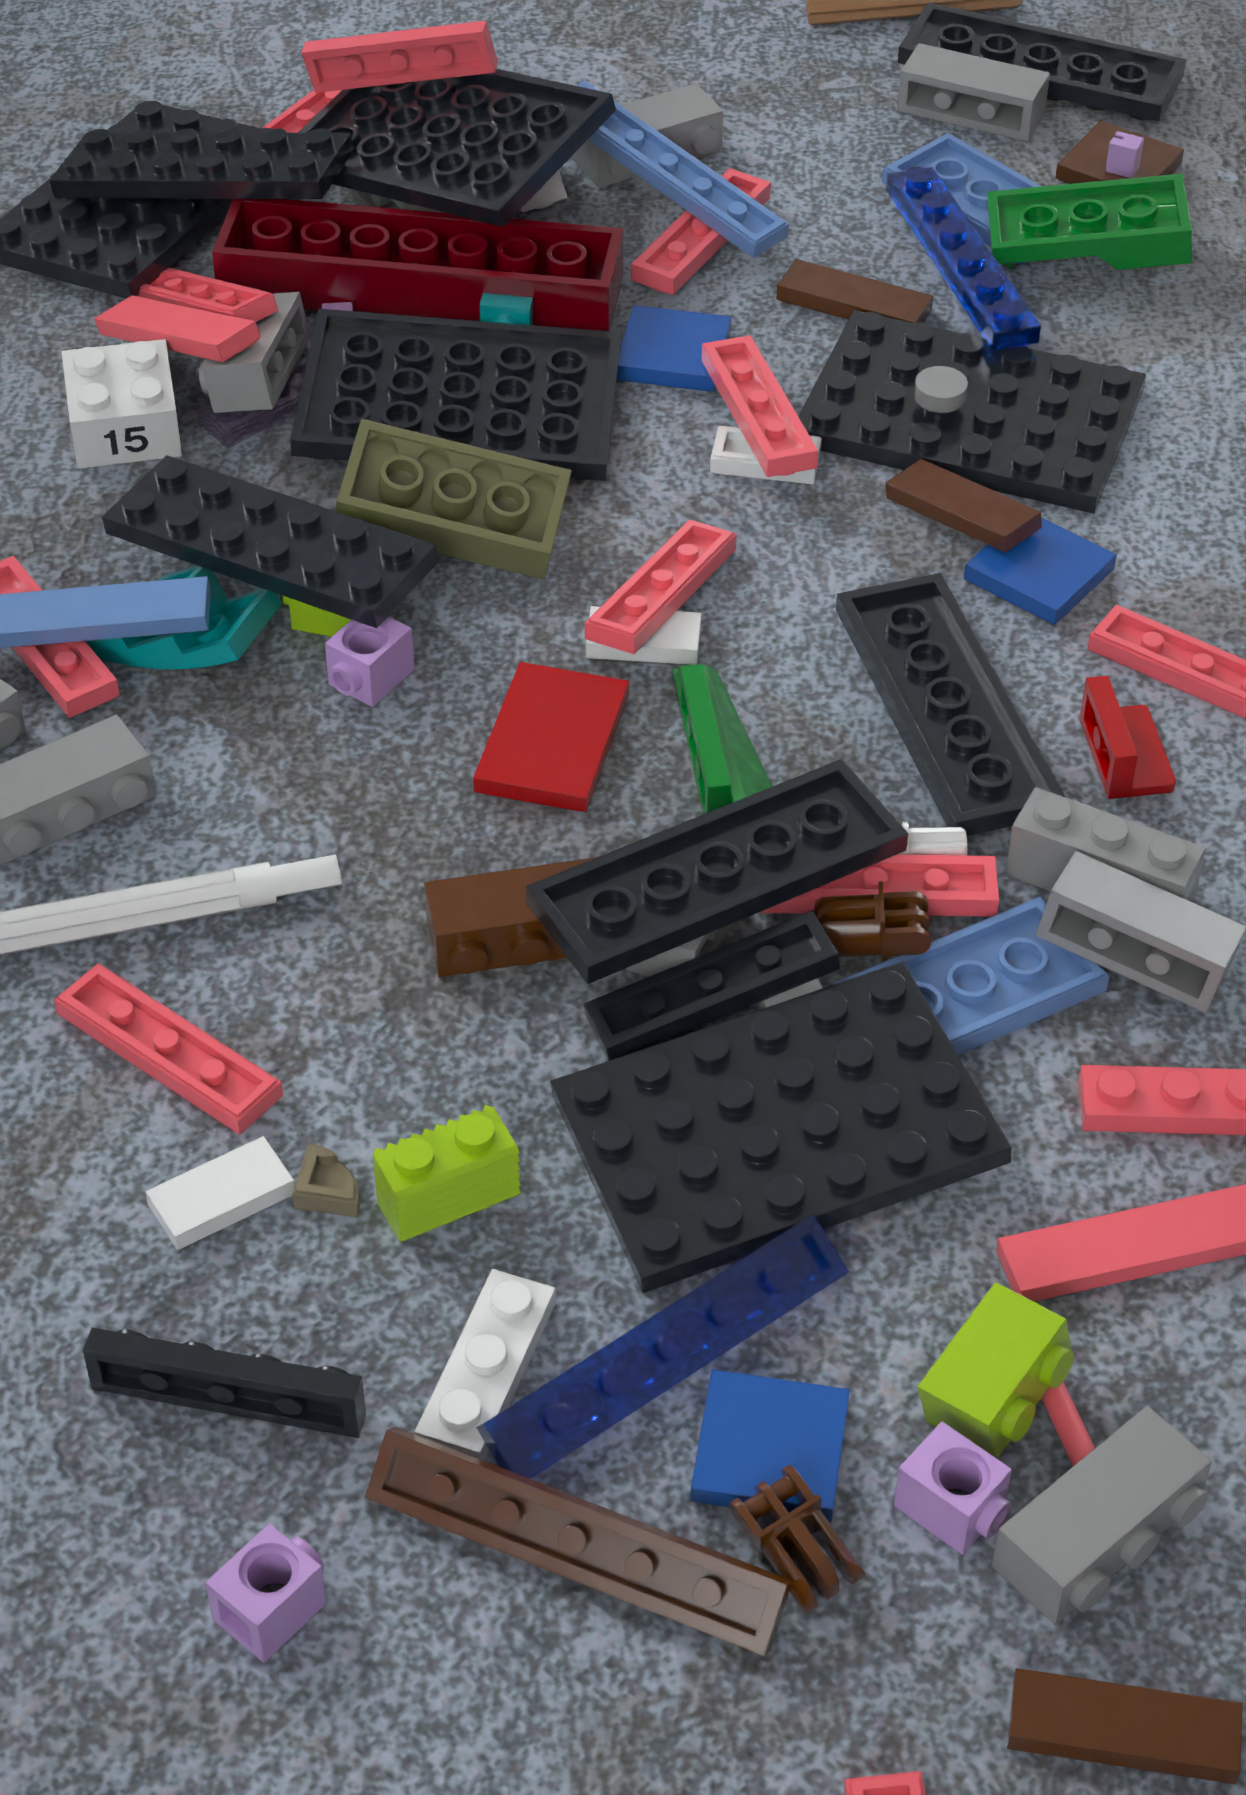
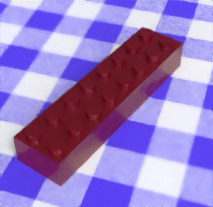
M233 199L213 247L212 259L215 279L271 294L300 292L303 308L307 310L322 309V304L352 302L353 311L480 321L483 293L533 297L534 326L610 331L623 280V228L511 219L504 227L442 212L291 199Z

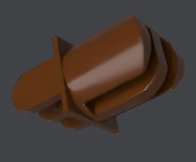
M878 881L879 894L829 896L815 900L814 913L838 952L839 957L882 955V962L887 961V956L919 955L926 952L931 946V937L928 932L930 920L926 914L929 908L928 899L920 892L883 893V881Z
M789 1464L781 1470L783 1475L781 1479L770 1486L765 1481H762L755 1486L757 1494L744 1502L739 1498H735L729 1502V1507L738 1524L757 1549L760 1561L764 1562L768 1559L778 1575L793 1580L790 1593L807 1615L817 1608V1601L810 1585L787 1554L788 1551L823 1598L828 1600L839 1593L838 1576L829 1559L811 1535L812 1533L848 1583L853 1585L862 1579L866 1573L822 1513L821 1497L819 1494L815 1496L797 1470ZM795 1496L801 1505L788 1513L782 1503ZM769 1512L775 1522L762 1530L756 1520Z

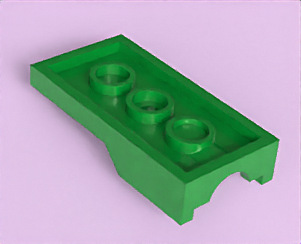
M1183 174L987 191L993 265L1002 264V267L1007 266V269H1012V263L1096 255L1116 270L1192 263V229Z

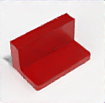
M1108 675L1086 677L1079 720L1107 798L1116 799L1172 793L1175 790L1176 779L1149 708L1146 705L1120 707Z

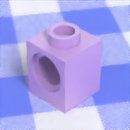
M389 616L378 628L351 620L325 642L329 685L340 693L352 696L371 707H374L415 670L412 628Z
M941 1421L899 1467L894 1507L964 1555L980 1535L990 1539L1006 1521L1012 1508V1503L1007 1500L1012 1469ZM961 1489L969 1493V1495H955L947 1490Z
M269 1523L205 1582L212 1620L260 1661L265 1663L327 1604L322 1573L324 1570L323 1561L313 1547L300 1537H293L289 1540ZM278 1583L286 1585L276 1592L264 1593L259 1591L262 1587L269 1584Z

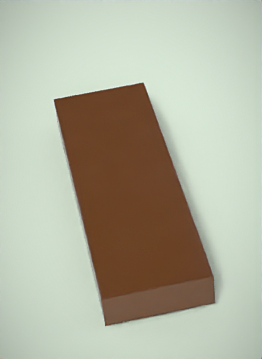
M795 259L777 284V300L848 320L853 310L875 312L884 317L911 323H924L932 311L933 295Z
M923 459L918 460L885 482L887 499L1005 553L1042 528L1041 511Z
M1015 1668L1007 1749L1237 1784L1241 1771L1243 1703Z

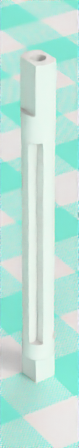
M330 855L271 867L269 862H263L1 911L0 955L277 903L276 897L339 886L342 882L337 856Z

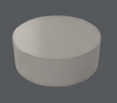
M946 366L929 367L917 375L914 397L916 402L928 411L934 413L953 412L961 408L966 401L968 381L963 373L954 368Z

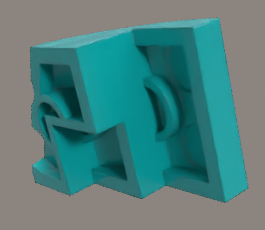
M195 565L166 574L159 580L208 577L211 589L208 630L89 640L85 642L101 660L131 667L193 669L216 666L239 660L280 608L282 602L277 593L265 589H258L228 599L213 571Z

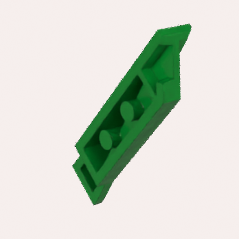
M703 664L673 668V683L703 814L773 787L718 672L710 665L703 666Z

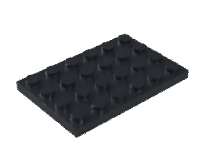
M496 69L495 73L342 90L298 133H308L322 128L329 129L332 133H351L354 151L336 177L333 185L504 227L616 111V107L611 93Z
M144 101L138 104L132 112L108 129L110 133H131L139 129H150L154 133H174L182 129H194L198 133H218L226 129H239L242 133H263L270 130V128H257L237 123L233 119H220L199 114L195 110H182L162 105L157 101ZM48 179L33 193L24 197L17 206L0 219V264L126 299L132 295L138 296L141 286L144 284L150 285L160 276V273L172 266L225 219L233 199L54 198L49 183L50 179Z
M319 309L290 438L291 456L349 461L360 421L365 419L572 470L570 478L606 481L621 332Z
M853 310L798 417L809 436L822 437L821 451L902 470L923 459L993 491L1094 514L1144 391L1146 374L1131 371L1122 366H1108L1081 360L1072 355L1053 354L1030 349L1021 344H1007L980 338L971 333L962 334L934 328L925 323H911L884 317L875 312ZM933 366H946L960 371L968 381L964 405L949 413H934L922 408L914 397L917 375L922 370Z
M904 961L550 1081L552 1097L642 1293L1011 1163L1012 1147Z

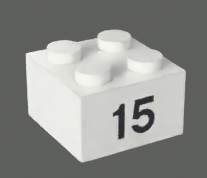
M166 339L61 351L69 421L78 469L163 459L166 455L171 457L182 456Z

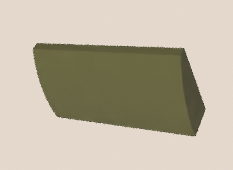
M361 419L336 501L335 511L435 544L437 554L545 580L572 470Z

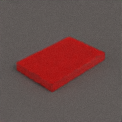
M519 662L474 774V792L587 813L629 697V680Z

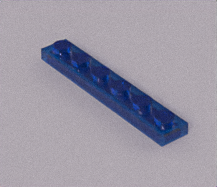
M911 167L906 171L888 173L887 193L991 351L1039 343L1040 323L933 167Z
M813 1214L476 1428L499 1467L532 1479L843 1277L849 1271Z

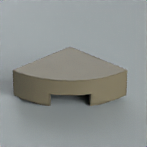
M308 1143L292 1194L294 1209L358 1218L360 1198L356 1178L338 1160L337 1154L332 1150Z

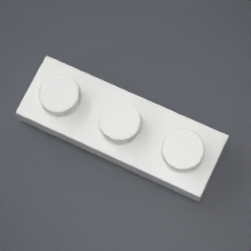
M495 1269L491 1270L415 1429V1435L477 1459L485 1460L556 1304L555 1287Z

